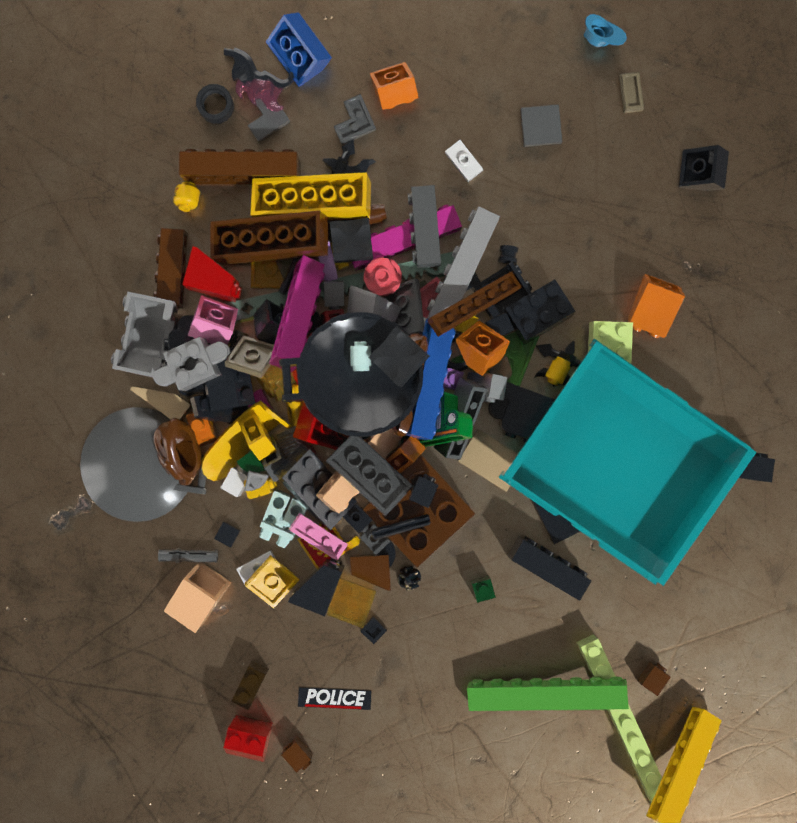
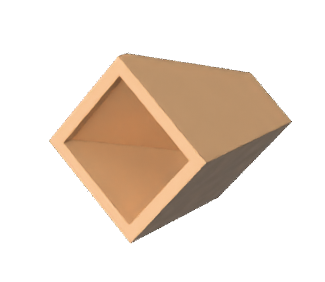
M199 562L182 580L164 612L196 633L232 582L203 562Z

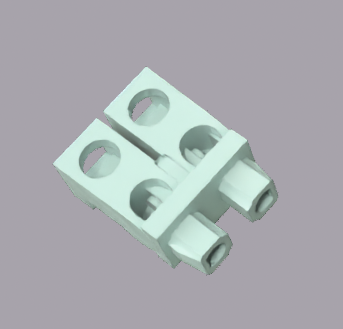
M278 489L274 490L260 525L262 529L259 537L269 541L272 534L275 533L279 535L276 545L286 548L290 540L292 541L296 535L289 530V527L298 514L305 515L307 509L296 497L292 498V495Z

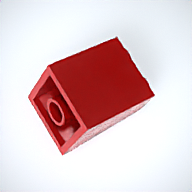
M192 247L182 285L191 292L236 303V299L240 298L242 292L240 283L200 249Z
M235 715L227 730L223 747L225 752L264 762L273 723Z

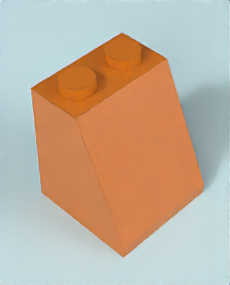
M644 274L628 317V322H633V329L636 331H647L650 336L655 338H665L685 298L681 287Z

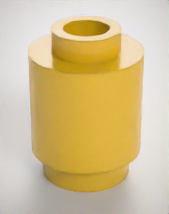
M557 356L552 361L545 375L548 378L547 382L555 386L563 384L570 370L571 362Z

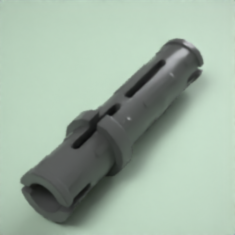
M159 549L158 561L176 562V564L181 562L217 563L218 550Z

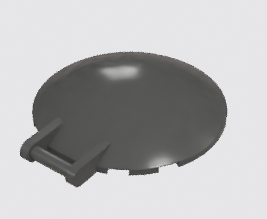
M142 407L116 411L101 420L93 428L85 441L80 461L83 484L95 504L113 517L133 522L153 520L172 511L188 492L206 494V476L203 474L201 467L196 487L193 486V482L190 485H181L179 480H175L172 475L166 473L160 464L153 436L156 429L162 423L171 420L160 411Z

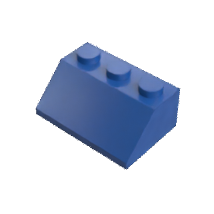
M299 12L284 14L266 40L267 45L288 73L293 72V80L298 87L323 71L332 59Z

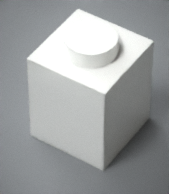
M240 466L238 468L232 467L221 489L236 497H240L245 489L244 480H247L248 472Z

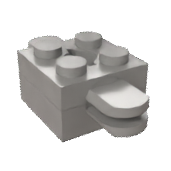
M195 338L163 353L167 365L154 371V381L159 386H169L176 383L178 390L181 391L194 388L221 375L217 363L228 358L230 348L223 342L208 345L205 338Z

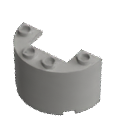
M127 292V295L123 298L124 311L129 312V316H126V331L121 338L122 350L116 349L111 357L112 369L153 377L154 371L164 366L165 357L163 353L167 352V350H164V339L168 338L169 333L175 329L178 318H175L174 312H178L177 304L170 300Z

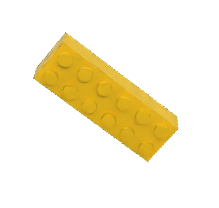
M367 172L252 179V217L321 211L328 217V221L370 219L371 181Z

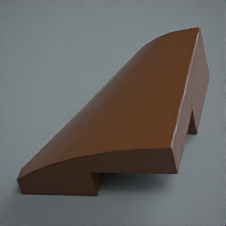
M389 554L350 556L352 576L391 591Z

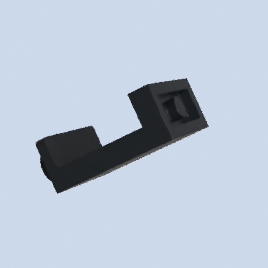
M512 261L481 281V283L478 282L472 286V291L476 292L511 271L522 286L515 293L485 310L490 319L500 316L504 313L505 308L532 293V286L527 280L524 281L520 275L522 274L520 267L517 264L514 265Z

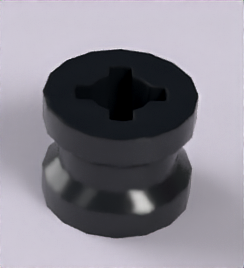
M501 245L499 248L501 256H499L498 262L508 264L512 261L513 264H517L516 253H518L519 248L512 245Z

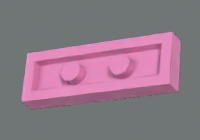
M301 513L298 514L289 527L291 532L335 560L339 559L348 545Z

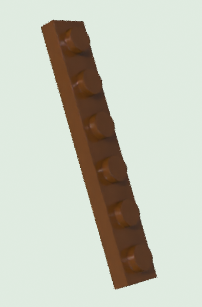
M511 271L435 314L427 321L439 337L515 293L522 286Z

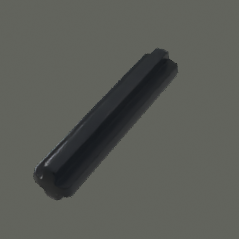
M428 514L374 528L372 529V536L374 540L424 527L431 524Z

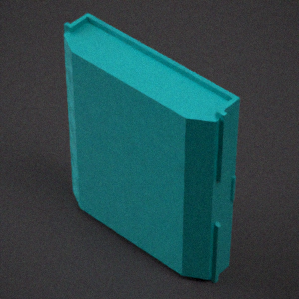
M593 339L589 345L591 349L507 471H502L499 478L554 516L561 515L570 521L573 527L592 540L596 539L599 541V547L656 585L658 582L664 586L757 452L703 413L688 405L687 401L670 389L662 387L644 372L596 339Z

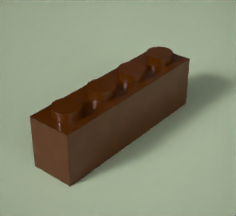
M161 228V233L157 237V243L160 245L159 252L156 254L158 271L155 272V283H157V290L154 291L153 297L174 301L177 304V308H183L185 286L182 284L186 272L188 233L184 229Z

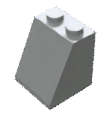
M351 285L347 313L368 312L381 315L391 322L396 321L401 307L377 294Z

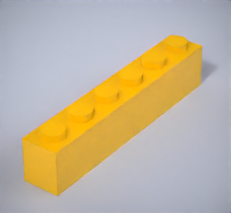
M692 707L646 814L648 818L656 823H681L683 813L689 804L690 796L696 787L697 779L704 768L705 760L712 748V743L722 721L705 709Z

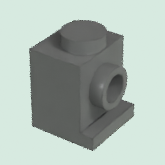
M375 523L372 526L368 524L361 531L362 535L360 538L377 555L390 542V539L384 537L377 539L375 542L371 541L372 529L378 528Z

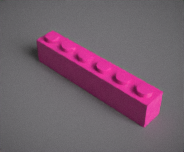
M444 205L438 208L439 239L461 231L462 225L454 205L450 207ZM408 219L402 222L403 225L395 227L393 225L386 228L383 233H372L373 260L379 257L389 259L415 249V244H411V232H414V224L410 225V220ZM372 260L354 261L352 264L355 271L366 268Z
M304 255L296 263L269 364L282 369L279 365L280 359L300 358V354L308 340L306 338L307 333L312 327L310 320L316 311L317 305H315V300L318 299L321 292L319 285L325 276L323 272L325 264ZM290 367L291 372L295 370L297 367Z

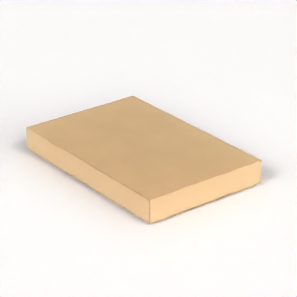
M477 429L465 448L461 460L458 459V462L507 492L510 485L500 479L499 475L502 471H507L518 454Z

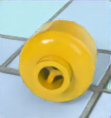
M182 182V184L176 186L173 202L183 212L194 210L198 207L200 191L194 183Z

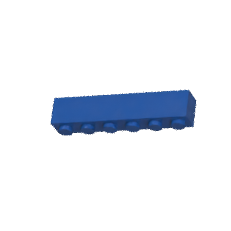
M428 319L425 321L423 336L427 337V354L430 357L424 362L423 385L419 398L412 409L413 420L406 436L422 440H432L436 433L435 424L440 413L439 404L444 393V379L448 373L447 363L452 353L451 343L455 337L454 328L438 337L428 323Z

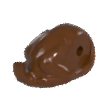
M172 418L170 421L162 423L156 429L153 436L154 445L157 450L158 460L166 473L172 475L175 480H179L181 485L186 486L193 482L197 471L201 467V447L198 445L195 432L190 425L177 418Z

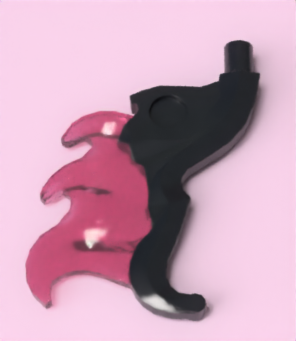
M236 47L234 49L224 48V55L234 59L232 78L233 81L238 80L236 83L237 95L242 99V93L246 92L253 105L257 106L256 100L261 99L266 107L274 112L284 109L283 106L277 104V99L283 89L291 86L294 79L293 72L289 73L287 79H279L265 70L262 72L258 71L252 58L243 50Z

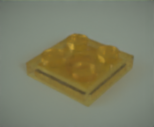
M340 578L327 615L363 628L376 590Z

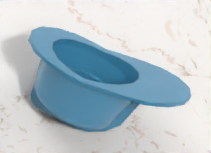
M590 14L586 17L585 24L587 28L584 32V37L591 45L595 47H604L608 44L618 46L626 42V33L618 26L596 14Z

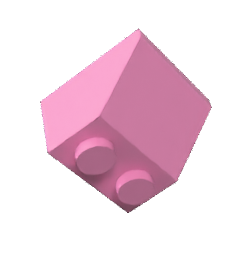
M201 295L188 336L205 338L210 344L223 342L228 345L234 330L238 309Z

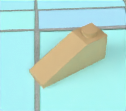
M133 386L130 389L169 419L177 418L184 421L186 415L192 410L191 401L188 396Z

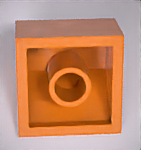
M406 62L370 73L382 110L392 109L402 103H411L419 98L414 76Z
M480 320L456 338V343L466 365L481 376L504 358L510 343L509 340Z

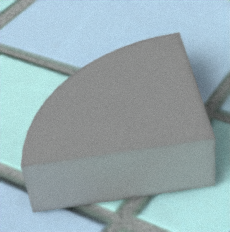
M248 471L244 491H253L262 487L269 475Z

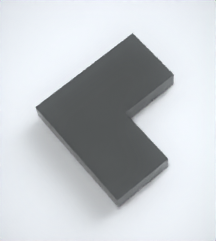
M269 89L253 99L263 115L248 125L259 143L290 123L289 118Z
M361 94L343 101L350 119L334 126L341 145L376 130Z

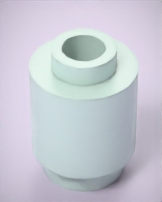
M354 342V346H350V364L353 366V371H369L371 360L368 357L371 355V346H367V342Z

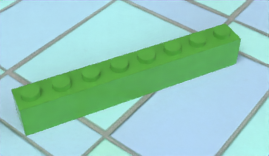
M573 677L570 680H562L561 678H551L550 680L532 678L530 681H522L520 678H514L510 681H503L502 679H492L491 681L474 679L472 682H469L467 687L469 711L629 709L627 681L622 679V677H611L610 679L592 677L590 680H582L579 677Z

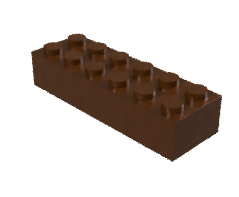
M186 149L185 151H179V175L184 181L194 183L195 185H252V179L301 176V162L297 152L291 149H284L282 152H275L272 149H264L263 152H255L253 149H244L243 152H236L234 149H225L224 152H216L214 149H205V151Z
M321 211L210 222V258L220 265L301 258L303 255L307 257L328 255V217Z

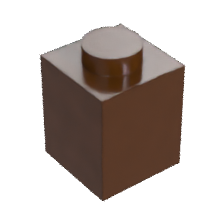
M649 662L637 681L658 696L671 677L666 673L667 669L657 662L654 665Z
M298 736L282 751L281 756L296 773L300 769L305 770L312 763L313 753Z

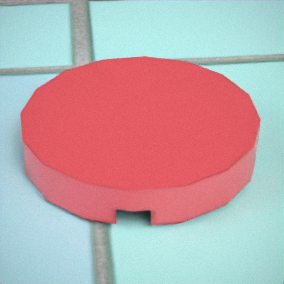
M379 257L372 260L366 266L364 283L370 292L379 296H389L399 289L402 282V272L394 260Z

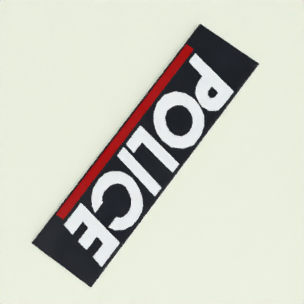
M299 687L298 707L371 710L372 691Z

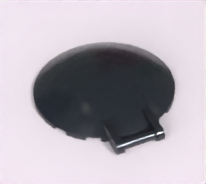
M368 312L342 314L330 319L311 334L300 354V358L279 360V365L282 367L284 388L282 402L304 401L309 411L319 422L338 433L357 437L377 435L397 426L414 408L423 385V365L402 387L397 386L372 361L369 371H353V366L350 364V346H354V342H367V346H371L372 354L386 340L396 326L401 328L406 334L407 332L395 322H391L378 314ZM296 366L299 393L292 394L290 367Z

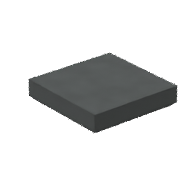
M559 104L521 108L524 147L562 144Z

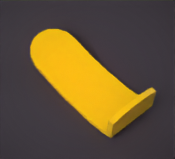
M262 401L255 403L243 412L205 453L201 461L203 474L212 481L222 480L227 477L232 467H236L238 464L236 461L248 453L250 447L247 444L239 422L254 413L260 418L268 432L279 424L284 425L288 429L292 426Z

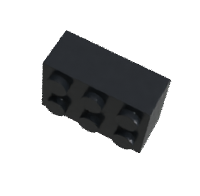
M555 279L505 308L504 313H507L514 331H516L523 345L571 318L576 312Z

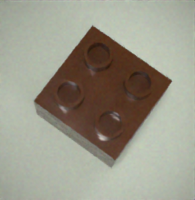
M422 455L400 473L413 487L386 516L370 502L363 508L379 527L424 514L429 515L430 525L388 536L416 568L475 515L473 510ZM424 473L436 479L435 482L439 485L429 508L409 500L418 475L423 477Z

